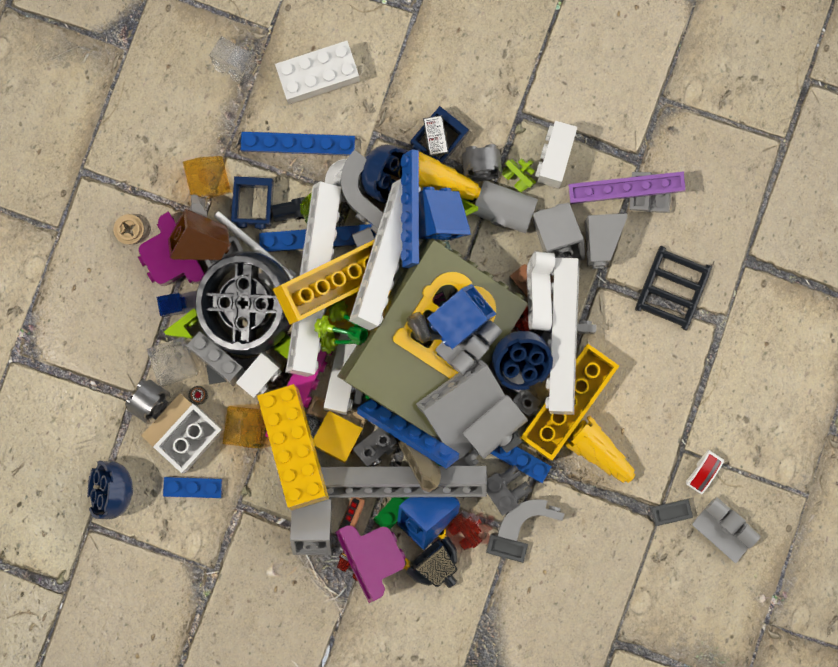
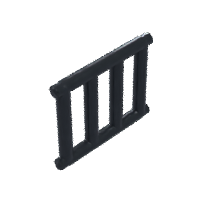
M660 246L636 303L635 310L639 312L643 310L678 324L683 330L687 331L706 286L712 266H703L668 252L665 247ZM662 259H668L702 273L699 282L695 283L660 269L659 266ZM656 275L694 290L692 300L689 301L652 286ZM648 294H654L688 308L685 318L683 319L646 304Z

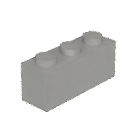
M200 331L188 343L187 347L192 353L233 387L245 373L241 365Z

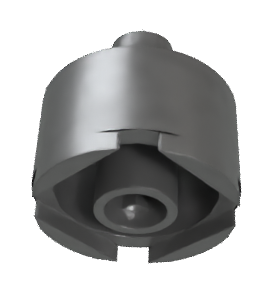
M489 144L482 148H477V146L466 147V152L462 154L464 176L472 177V181H486L494 179L493 175L498 174V177L502 175L500 150L496 148L495 144Z
M142 379L137 385V391L127 399L125 405L128 406V411L149 425L152 423L149 420L152 418L156 420L167 406L168 401L166 397H170V392L152 380L145 381Z

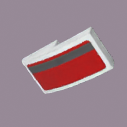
M708 449L698 461L697 468L686 480V485L703 494L717 475L724 459Z

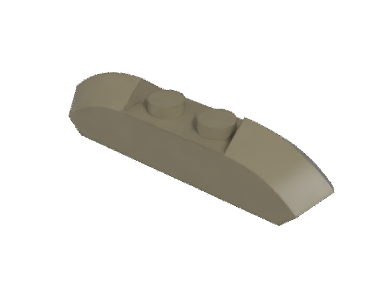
M395 437L422 490L431 492L436 489L441 479L438 464Z

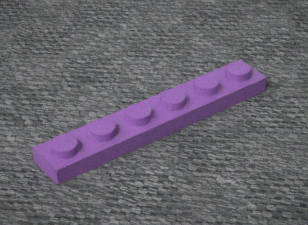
M684 171L569 184L571 204L686 192Z

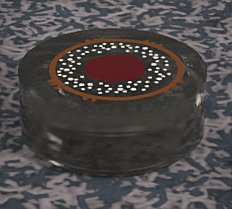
M194 386L190 389L188 398L191 403L202 405L208 399V392L202 386Z

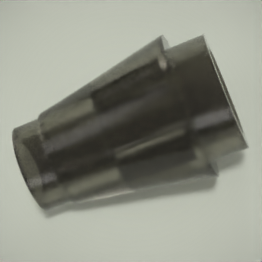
M416 312L406 319L408 322L407 326L421 343L431 339L425 316L421 312Z

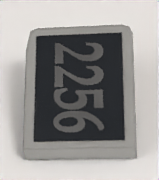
M306 414L312 438H314L323 421Z

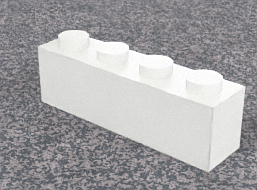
M340 333L339 340H350L346 334ZM338 344L324 403V411L347 415V411L352 410L353 400L350 398L351 393L355 392L356 388L338 378L337 375L355 349L356 344Z

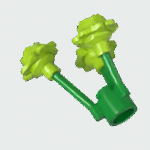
M345 301L336 302L329 308V318L332 322L341 321L342 319L350 320V316L346 312L348 305L345 304ZM328 315L317 318V322L314 324V331L318 333V338H320L321 350L327 354L335 351V346H338V344H356L361 346L368 338L367 329L355 323L353 324L356 326L350 327L348 330L336 328L335 325L330 324ZM333 332L346 334L350 340H338Z

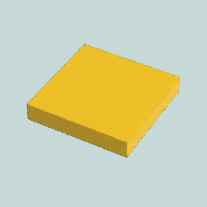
M328 411L313 439L316 449L345 463L363 428Z

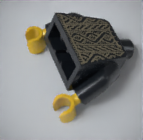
M446 529L443 530L444 533L437 536L438 540L411 562L412 566H410L409 559L405 558L406 566L403 569L407 570L406 573L415 582L427 586L433 584L435 587H439L444 583L448 588L456 584L457 580L453 574L458 570L455 566L458 562L457 549L451 539L446 537Z

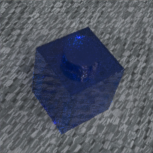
M174 293L157 297L161 317L185 313L184 308H187L186 297H182V294Z

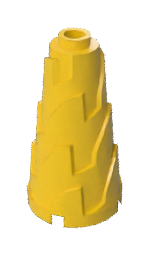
M419 151V187L421 191L424 187H434L435 190L451 188L452 191L460 193L461 199L472 201L474 198L478 199L481 191L478 183Z
M591 416L586 417L589 422L587 423L585 420H582L569 436L571 442L566 441L564 445L577 455H581L587 461L598 466L609 476L612 475L622 483L631 482L635 477V469L615 447L611 439L601 430L602 428L596 423L595 419Z

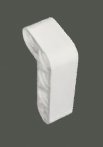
M534 251L527 265L529 329L545 331L551 329L550 274L555 265L554 253Z

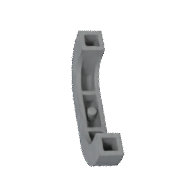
M354 149L342 169L341 190L347 204L357 213L356 217L363 223L367 221L371 224L372 227L370 229L377 234L383 212L368 201L358 188V178L364 169L367 159Z

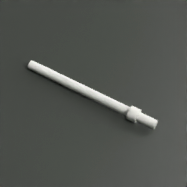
M218 211L215 214L214 218L226 225L227 229L252 250L266 255L279 263L291 280L297 277L294 271L288 270L222 213Z

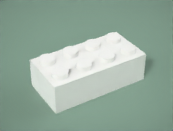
M348 41L275 64L288 105L360 81Z

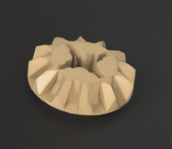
M126 214L116 220L113 232L119 242L131 245L143 237L144 226L137 216ZM125 223L130 227L134 226L132 229L133 236L129 233L125 234Z

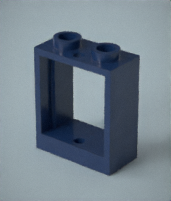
M439 106L431 117L442 115L443 123L459 135L448 148L449 154L442 155L440 159L432 156V158L444 164L469 134V129ZM423 125L411 139V148L429 156V150L419 143L426 134Z
M234 176L231 222L238 228H247V225L255 226L256 229H266V226L271 227V205H273L274 190L272 178ZM240 188L268 189L266 220L239 218Z

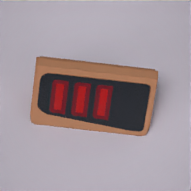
M351 497L338 530L345 526L356 527L366 502L364 499Z

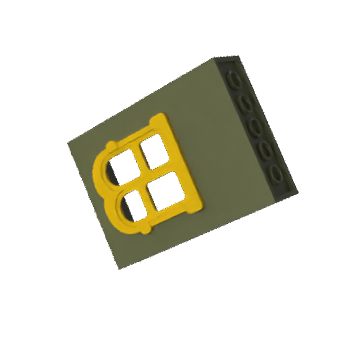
M431 238L424 239L419 246V264L411 268H405L387 297L389 301L383 310V320L380 326L368 330L367 340L361 346L356 345L337 377L440 441L416 403L458 372L437 355L435 349L441 344V339L434 340L431 346L426 348L410 337L412 330L425 310H430L434 313L440 308L432 301L436 292L444 285H452L459 291L472 284L496 312V315L490 320L502 330V333L480 358L488 367L492 362L496 345L511 332L528 303L523 300L524 296L509 291V286L505 283L493 280L494 276L487 271L482 272L476 269L478 265L474 262L462 259V254L452 249L451 251L445 248L446 244L443 241Z

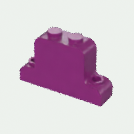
M168 211L158 219L157 226L161 233L139 246L140 256H138V259L142 266H147L150 271L147 275L152 283L157 282L161 286H167L186 276L189 283L199 284L205 273L198 260H173L170 258L168 238L177 223Z
M345 526L339 529L335 534L368 603L381 598L385 591L382 579L402 570L405 566V554L402 549L398 548L394 532L390 531L387 527H380L360 536L357 529L353 526Z

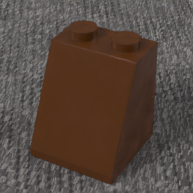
M186 208L168 238L169 255L173 260H221L231 247L226 225Z

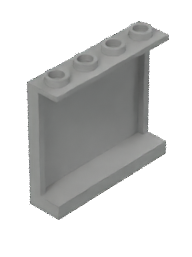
M479 359L464 375L457 373L416 403V405L425 415L440 441L457 451L460 459L473 449V445L463 435V432L502 399L505 394L488 365Z

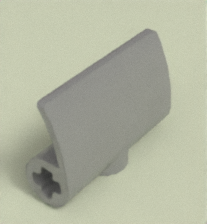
M484 181L475 204L478 206V211L472 213V215L489 220L496 226L508 227L526 234L538 199Z
M489 320L457 347L451 349V347H447L441 342L435 351L458 373L464 375L485 354L489 346L502 333V330Z
M505 395L463 432V435L484 459L498 446L507 445L512 440V434L528 420L511 398Z
M715 497L692 524L734 563H737L746 550L753 547L761 537L739 514L731 510L718 497Z

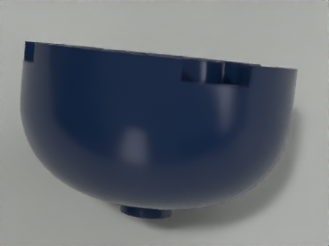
M385 144L374 148L367 155L364 169L360 173L361 184L367 195L377 201L387 203L392 184L396 182V180L391 179L389 174L401 179V158L403 154L408 152L407 150L395 145Z
M516 331L506 335L499 341L493 352L492 363L498 379L504 386L514 390L530 389L529 386L539 381L542 383L548 377L553 366V357L548 345L539 335L529 331ZM520 372L524 383L516 384L509 381L506 377L514 378Z
M97 461V467L92 468L88 480L87 497H90L92 503L89 511L95 519H115L121 516L130 505L133 495L132 479L130 473L122 464L114 461ZM94 484L100 486L101 489H93Z

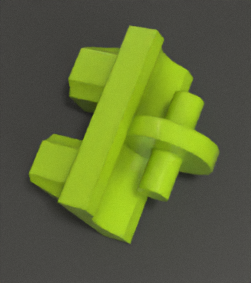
M521 158L518 163L522 168L513 159L508 160L505 163L506 167L502 171V175L507 180H510L516 174L520 180L514 186L519 192H523L536 183L530 176L535 172L530 167L534 163L532 160L526 163Z

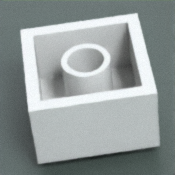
M262 352L236 383L254 398L257 395L264 394L269 388L267 383L270 380L272 382L275 381L282 371L279 369L282 365L267 352Z

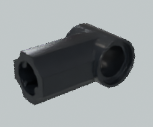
M308 197L295 198L291 202L271 205L275 222L288 219H306L309 215Z

